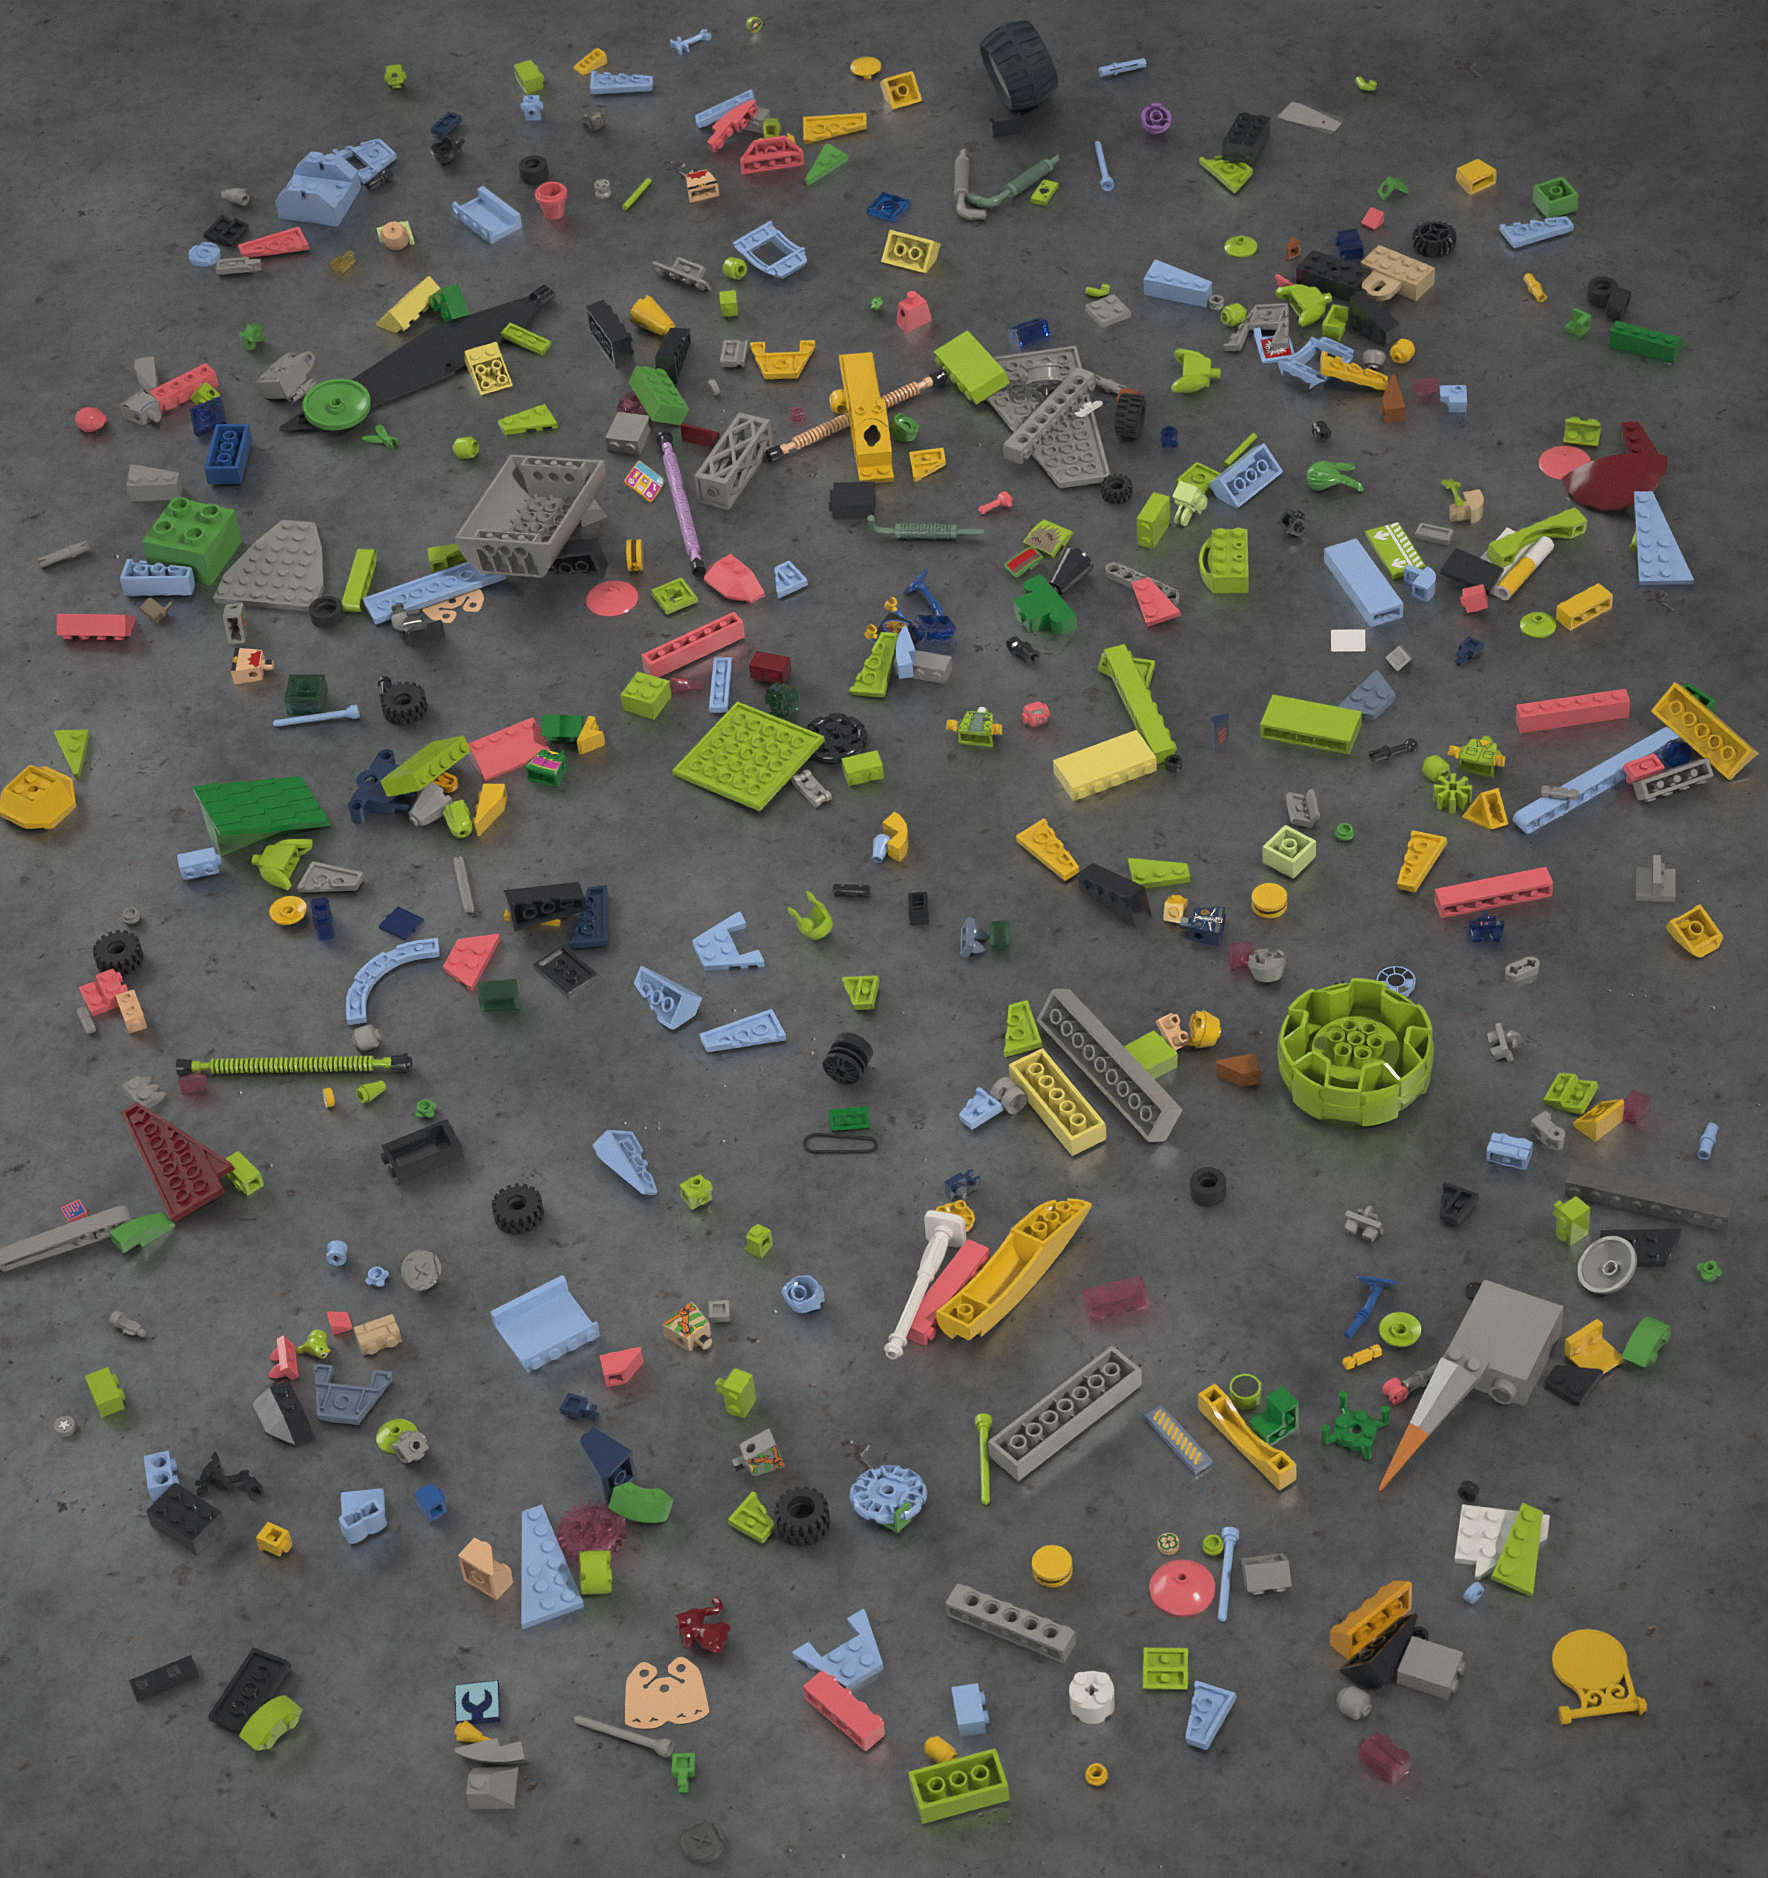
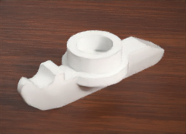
M1088 401L1081 405L1082 409H1078V412L1074 414L1077 417H1084L1100 407L1102 401H1094L1093 403Z

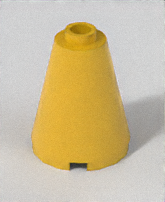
M645 295L646 298H640L634 304L630 312L632 318H629V321L635 326L665 337L670 328H675V323L651 296Z

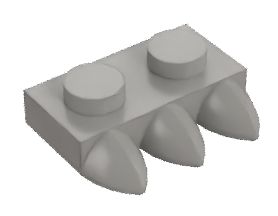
M137 1075L121 1085L123 1091L134 1103L139 1102L148 1109L161 1102L166 1095V1092H156L159 1085L150 1084L151 1077L140 1078Z

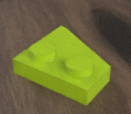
M878 975L842 977L854 1009H874L880 983Z

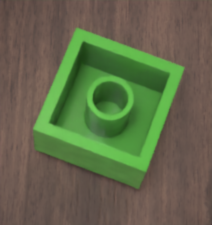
M1564 177L1534 185L1533 202L1546 218H1555L1578 210L1579 194Z

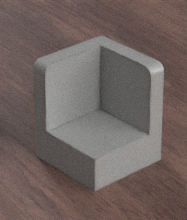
M1399 644L1385 658L1398 671L1412 659V656Z

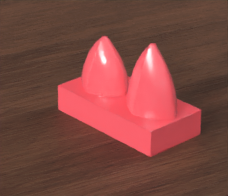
M1655 754L1627 762L1623 766L1624 771L1627 773L1626 782L1629 785L1637 780L1660 773L1665 768Z
M283 1335L277 1338L278 1346L269 1357L270 1360L279 1361V1363L272 1368L267 1376L270 1378L287 1376L292 1381L299 1377L295 1345Z

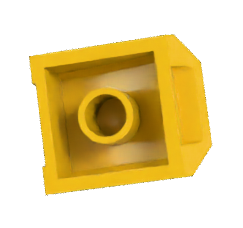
M1701 904L1678 918L1670 920L1665 926L1683 948L1699 958L1718 949L1723 939L1722 933Z

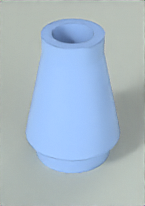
M878 834L874 838L872 855L874 862L882 863L883 858L888 852L887 842L891 839L889 836Z

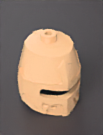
M396 221L387 223L380 233L385 246L393 251L404 249L410 240V235L406 228Z

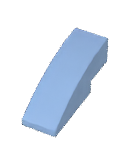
M907 626L902 628L896 644L899 679L914 676L913 663H916L915 648Z

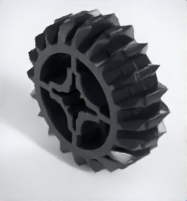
M1441 220L1439 222L1427 221V223H1421V225L1414 229L1412 236L1413 246L1417 249V252H1421L1422 255L1427 254L1428 257L1430 255L1435 257L1436 255L1448 254V252L1455 248L1457 235L1452 225H1447V222L1441 223Z

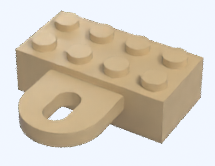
M1380 245L1360 262V266L1371 269V274L1362 283V289L1367 291L1366 295L1372 300L1385 301L1397 293L1417 301L1434 285V267ZM1377 286L1383 287L1379 291H1373Z

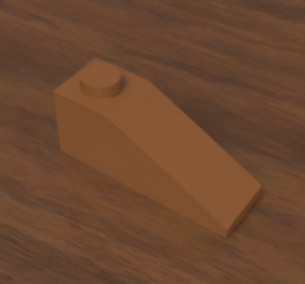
M1396 375L1391 376L1382 397V406H1379L1380 417L1383 416L1385 423L1405 420L1406 407Z

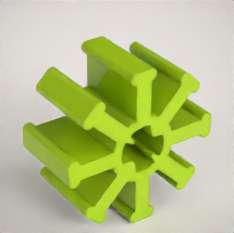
M1450 773V782L1444 779L1443 776H1440L1438 778V785L1434 784L1433 801H1437V808L1439 810L1449 805V813H1455L1456 805L1464 811L1467 809L1468 802L1471 803L1472 785L1468 786V778L1465 776L1456 782V773Z

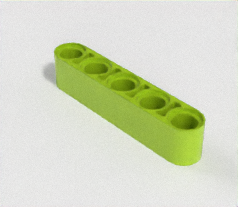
M357 549L342 600L344 612H362L364 607L362 598L367 596L377 561L376 549Z

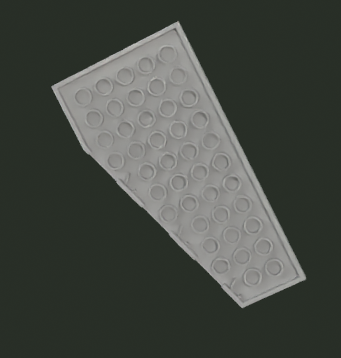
M1070 346L993 357L1005 370L1010 384L986 399L1015 433L1043 403L1042 388L1026 386V382L1029 380L1025 368L1034 361L1048 363L1051 360H1058V363L1063 366L1060 370L1061 378L1065 380L1076 367L1082 368L1077 347ZM1059 385L1049 387V396ZM1089 393L1068 414L1067 418L1058 425L1057 429H1054L1049 437L1040 444L1039 448L1035 449L1032 453L1033 457L1059 488L1101 483L1102 480L1104 481V477L1108 478V475H1110L1094 411L1084 417H1077L1074 414L1078 412V409H1082L1081 405L1088 401L1091 402Z

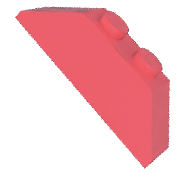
M786 136L753 140L740 159L742 174L805 165L803 150Z
M732 554L719 559L707 567L704 581L725 598L753 603L765 596L752 570Z

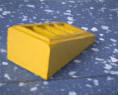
M596 48L577 63L573 69L584 76L607 64L606 53Z

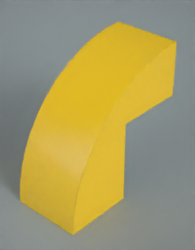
M894 812L882 822L883 833L891 838L887 842L888 856L900 862L908 851V830L904 819Z

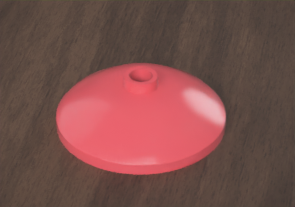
M1174 1560L1163 1564L1154 1572L1149 1585L1150 1596L1154 1604L1161 1611L1169 1615L1178 1617L1192 1616L1205 1610L1213 1601L1215 1581L1210 1571L1203 1565L1191 1560Z

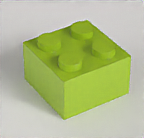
M641 672L635 674L620 694L624 711L654 720L672 697L668 680Z

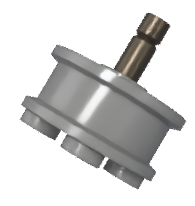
M1051 360L1048 363L1034 361L1025 368L1029 380L1026 382V386L1042 388L1043 402L1049 397V387L1060 385L1064 381L1060 370L1063 368L1062 364H1059L1058 360Z

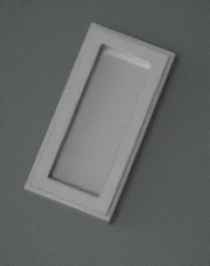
M1419 523L1414 538L1448 546L1454 535V530Z

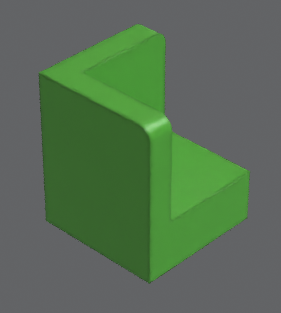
M1574 308L1572 310V320L1565 326L1564 330L1582 337L1590 329L1591 315Z

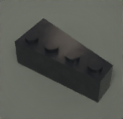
M1091 863L1077 874L1078 886L1083 892L1135 929L1152 917L1144 886L1095 863Z

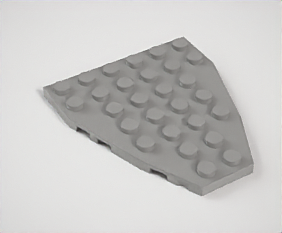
M291 520L280 521L255 541L226 571L213 597L214 603H243L244 606L309 612L310 604L315 599L321 597L324 591L323 551L316 524L314 522Z

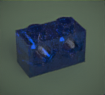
M917 615L911 630L920 642L951 643L957 628L947 615Z

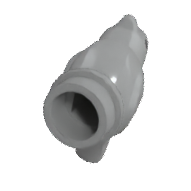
M246 188L224 189L221 193L222 198L245 206L250 198L246 193Z

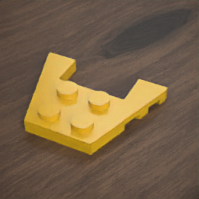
M815 340L800 341L799 352L765 353V342H750V347L764 379H792L799 377L816 344Z

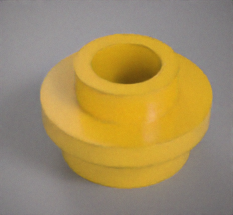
M1098 1763L1091 1764L1085 1771L1086 1781L1093 1786L1104 1784L1108 1778L1106 1768Z

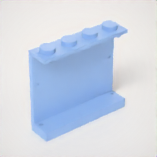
M563 1275L490 1311L493 1325L527 1373L539 1369L544 1364L556 1360L560 1356L600 1336L597 1321L592 1323L568 1291L567 1281Z

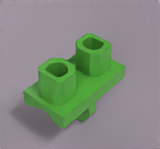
M258 323L253 325L247 324L245 331L239 332L238 336L244 337L242 344L246 350H253L257 342L265 340L266 336L262 335L264 326Z

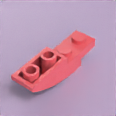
M754 100L735 107L712 127L714 134L707 141L710 151L716 153L722 148L724 142L732 136L734 130L740 133L747 126L748 122L758 111Z

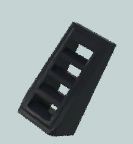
M927 892L909 893L910 925L928 924Z

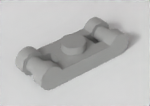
M809 769L802 771L800 775L796 774L791 777L794 786L815 808L824 801L832 800L830 792L820 785Z

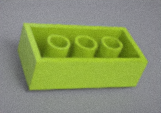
M996 1748L908 1772L910 1788L922 1824L1010 1800L1008 1783Z

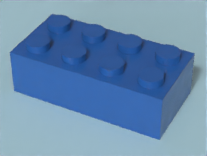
M216 424L204 467L208 484L242 483L253 440L249 424Z

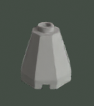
M431 782L419 791L409 811V820L415 826H425L442 817L445 806L453 804V800L449 795L445 797L443 794L444 790L434 782Z

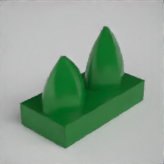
M868 1106L828 1110L830 1131L870 1128Z

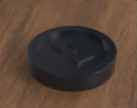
M1472 1282L1466 1286L1465 1294L1470 1300H1474L1482 1283Z

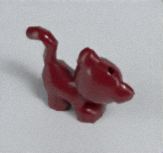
M713 1597L712 1603L715 1607L693 1608L675 1615L677 1620L676 1631L678 1635H683L684 1639L681 1642L684 1649L691 1648L694 1645L693 1640H697L702 1649L713 1653L722 1652L728 1638V1633L731 1630V1625L725 1622L704 1624L706 1616L719 1615L724 1609L721 1599Z

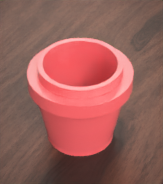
M547 182L539 186L535 191V198L540 204L544 217L551 220L561 218L565 213L566 187L558 182Z

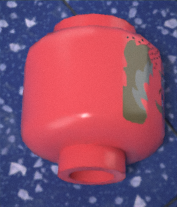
M1036 701L1024 706L1021 717L1025 724L1027 723L1030 727H1037L1047 722L1050 713L1045 703Z

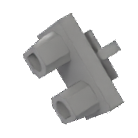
M1501 1022L1495 1024L1496 1030L1487 1033L1491 1046L1500 1043V1045L1491 1048L1495 1060L1506 1057L1508 1062L1513 1061L1510 1046L1517 1048L1518 1044L1522 1041L1521 1035L1513 1030H1509L1508 1034L1503 1031Z
M1367 1206L1366 1210L1359 1208L1357 1214L1348 1210L1345 1214L1347 1221L1344 1229L1346 1233L1356 1235L1360 1227L1365 1229L1362 1237L1373 1242L1378 1234L1382 1235L1384 1229L1381 1228L1382 1223L1377 1221L1379 1215L1373 1213L1374 1208L1372 1206Z

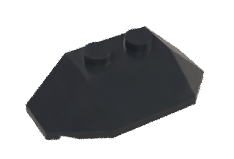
M283 1378L266 1385L252 1405L267 1436L289 1443L294 1447L315 1439L304 1409L289 1379Z

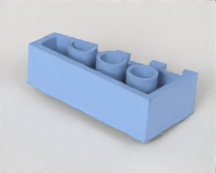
M1156 259L1143 279L1144 295L1205 308H1207L1209 298L1212 296L1211 281Z

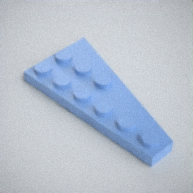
M543 1505L522 1511L521 1625L522 1629L584 1607L582 1598Z

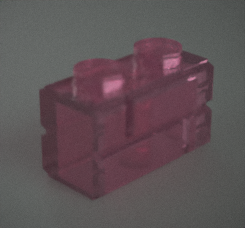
M1376 1731L1359 1747L1358 1758L1393 1786L1411 1769L1409 1753L1405 1749L1397 1748L1392 1739L1387 1735L1382 1736Z

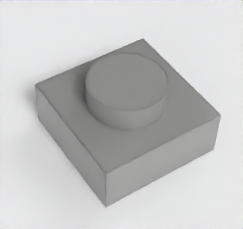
M729 1300L708 1301L710 1323L730 1321Z

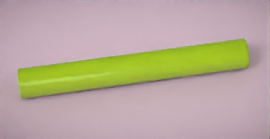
M646 178L623 204V210L627 211L651 184V179Z
M1252 433L1223 462V465L1228 468L1252 444L1257 435Z

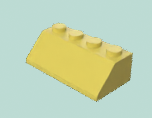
M428 276L411 289L376 325L394 333L406 330L410 326L409 322H414L420 316L418 314L420 311L423 313L430 307L428 305L429 296L438 291L440 287Z

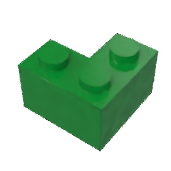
M459 283L443 287L429 296L430 306L434 312L441 310V315L445 322L470 315Z
M542 714L541 736L547 737V740L561 741V737H568V741H577L585 725V716Z
M1283 1386L1271 1391L1266 1397V1410L1251 1418L1249 1428L1270 1446L1274 1445L1299 1428V1402Z

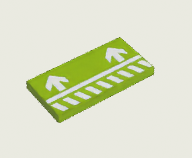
M1399 522L1365 531V536L1392 580L1404 577V568L1408 564L1421 570L1426 568Z

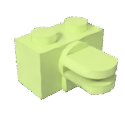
M1179 481L1172 496L1175 499L1174 503L1179 507L1174 517V522L1187 526L1193 512L1201 515L1202 510L1207 506L1208 498L1198 487Z

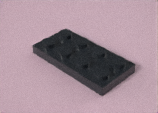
M253 1647L209 1713V1721L241 1733L253 1714L270 1701L292 1667L291 1662Z

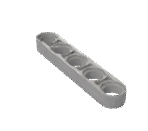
M1116 562L1108 563L1105 568L1106 576L1109 579L1133 589L1132 582L1148 577ZM1112 569L1118 570L1117 572H1110ZM1125 576H1131L1132 578H1130V579H1125L1124 577H1125ZM1150 578L1166 597H1176L1169 599L1174 605L1180 602L1178 590Z

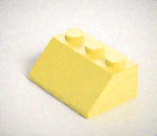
M890 230L881 262L927 273L937 259L941 244Z

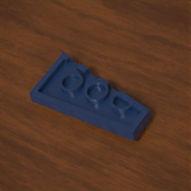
M607 885L587 888L585 895L587 910L579 913L578 924L574 928V936L570 941V949L608 945Z

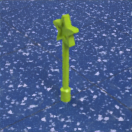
M1449 479V481L1442 480L1441 484L1446 486V489L1451 488L1456 505L1461 507L1463 501L1457 493L1461 482H1455L1452 479Z

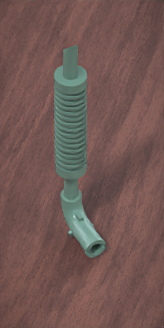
M1059 154L1050 160H1041L1006 184L1004 191L999 195L984 198L971 192L967 197L968 202L979 206L981 209L982 207L992 208L999 205L1007 196L1010 198L1015 197L1053 170V165L1059 162Z

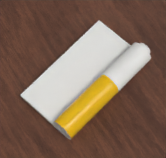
M1506 528L1496 540L1508 534H1513L1515 531ZM1541 536L1536 542L1524 547L1516 556L1514 563L1504 567V573L1490 593L1502 600L1510 599L1553 550L1554 544L1552 540ZM1486 551L1480 558L1488 562H1491L1489 558L1486 556Z

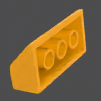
M1391 1581L1387 1586H1382L1376 1595L1371 1599H1366L1359 1609L1350 1612L1342 1623L1336 1624L1331 1629L1330 1645L1347 1660L1363 1650L1369 1642L1374 1641L1387 1627L1411 1610L1412 1583L1409 1581Z

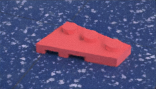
M1149 577L1132 582L1147 627L1181 616L1176 606Z

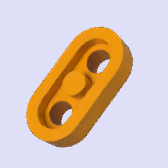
M443 772L432 781L446 793H451L458 788L457 778L447 772Z

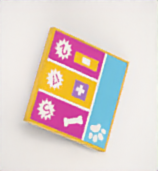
M638 460L623 483L651 503L666 480Z

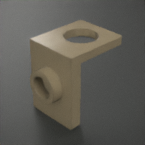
M149 597L139 610L158 624L169 612L172 602L170 601L164 608Z

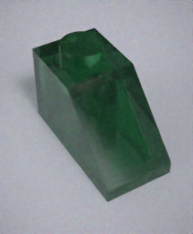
M1010 920L990 921V945H994V949L1006 948V945L1010 944Z

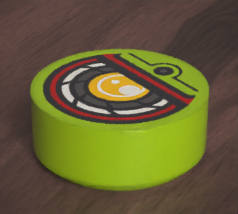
M752 16L748 19L746 27L749 31L756 33L761 29L762 21L758 17Z

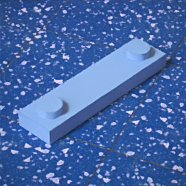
M752 89L695 115L696 124L699 128L708 126L710 123L722 118L735 107L750 100L755 101Z
M732 657L714 658L709 703L710 713L728 712Z

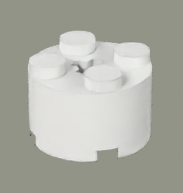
M1097 1671L1078 1672L1075 1674L1069 1687L1071 1712L1084 1723L1097 1724L1103 1722L1109 1714L1113 1713L1115 1708L1114 1686L1109 1675Z

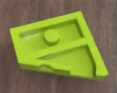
M753 1491L728 1518L730 1526L762 1544L775 1530L773 1520L767 1515L765 1507L761 1505L756 1493Z

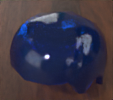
M1673 739L1665 744L1661 755L1666 764L1675 768L1689 763L1693 753L1688 743L1680 739Z

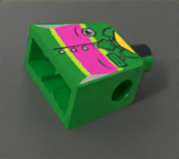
M556 747L553 751L541 749L525 766L527 780L559 788L567 770L565 751L561 747Z

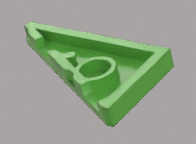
M826 143L805 178L806 185L809 186L849 160L848 155Z

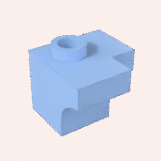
M1466 385L1440 386V402L1448 405L1449 412H1466Z

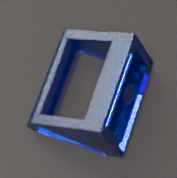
M1035 318L1008 328L1009 334L1019 346L1051 336L1047 319Z

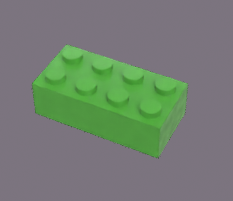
M636 366L628 383L652 421L681 425L689 408L666 371L660 368L653 369L647 366Z

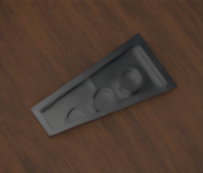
M670 328L655 355V369L665 370L673 384H678L691 344L690 329Z
M597 538L567 541L546 574L562 572L565 575H572V573H578L586 577L592 574L604 578L608 562Z
M579 882L503 890L508 916L514 931L587 910L585 897Z

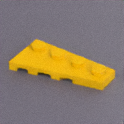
M1322 350L1320 374L1339 378L1342 381H1351L1361 386H1370L1376 390H1386L1388 376L1368 368L1363 370L1358 364L1353 362L1347 364L1342 362L1343 358L1338 356L1332 358L1327 356L1328 352Z
M1045 818L1016 836V842L1064 881L1079 873V866L1070 853L1064 849L1063 843L1057 839L1055 832L1048 826Z

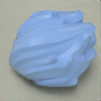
M810 1275L796 1276L784 1285L781 1290L787 1305L798 1314L820 1309V1303L825 1300L824 1291H822L823 1287Z

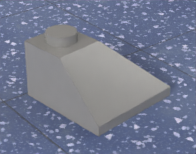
M518 1767L473 1768L468 1775L466 1792L470 1809H515Z

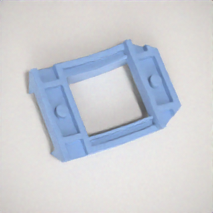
M771 221L733 242V246L752 265L781 279L804 267L807 263L805 248H800L788 240L779 230L774 228ZM771 241L787 256L768 266L759 260L752 251Z
M1310 337V341L1297 353L1287 357L1285 361L1278 360V366L1282 376L1290 373L1291 376L1299 377L1304 382L1311 383V389L1333 378L1320 374L1319 371L1304 365L1319 349L1335 357L1343 358L1342 362L1347 364L1352 360L1354 350L1327 337H1320V340Z

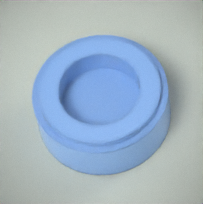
M1475 1582L1465 1591L1463 1598L1469 1604L1474 1603L1483 1594L1484 1587L1479 1582Z

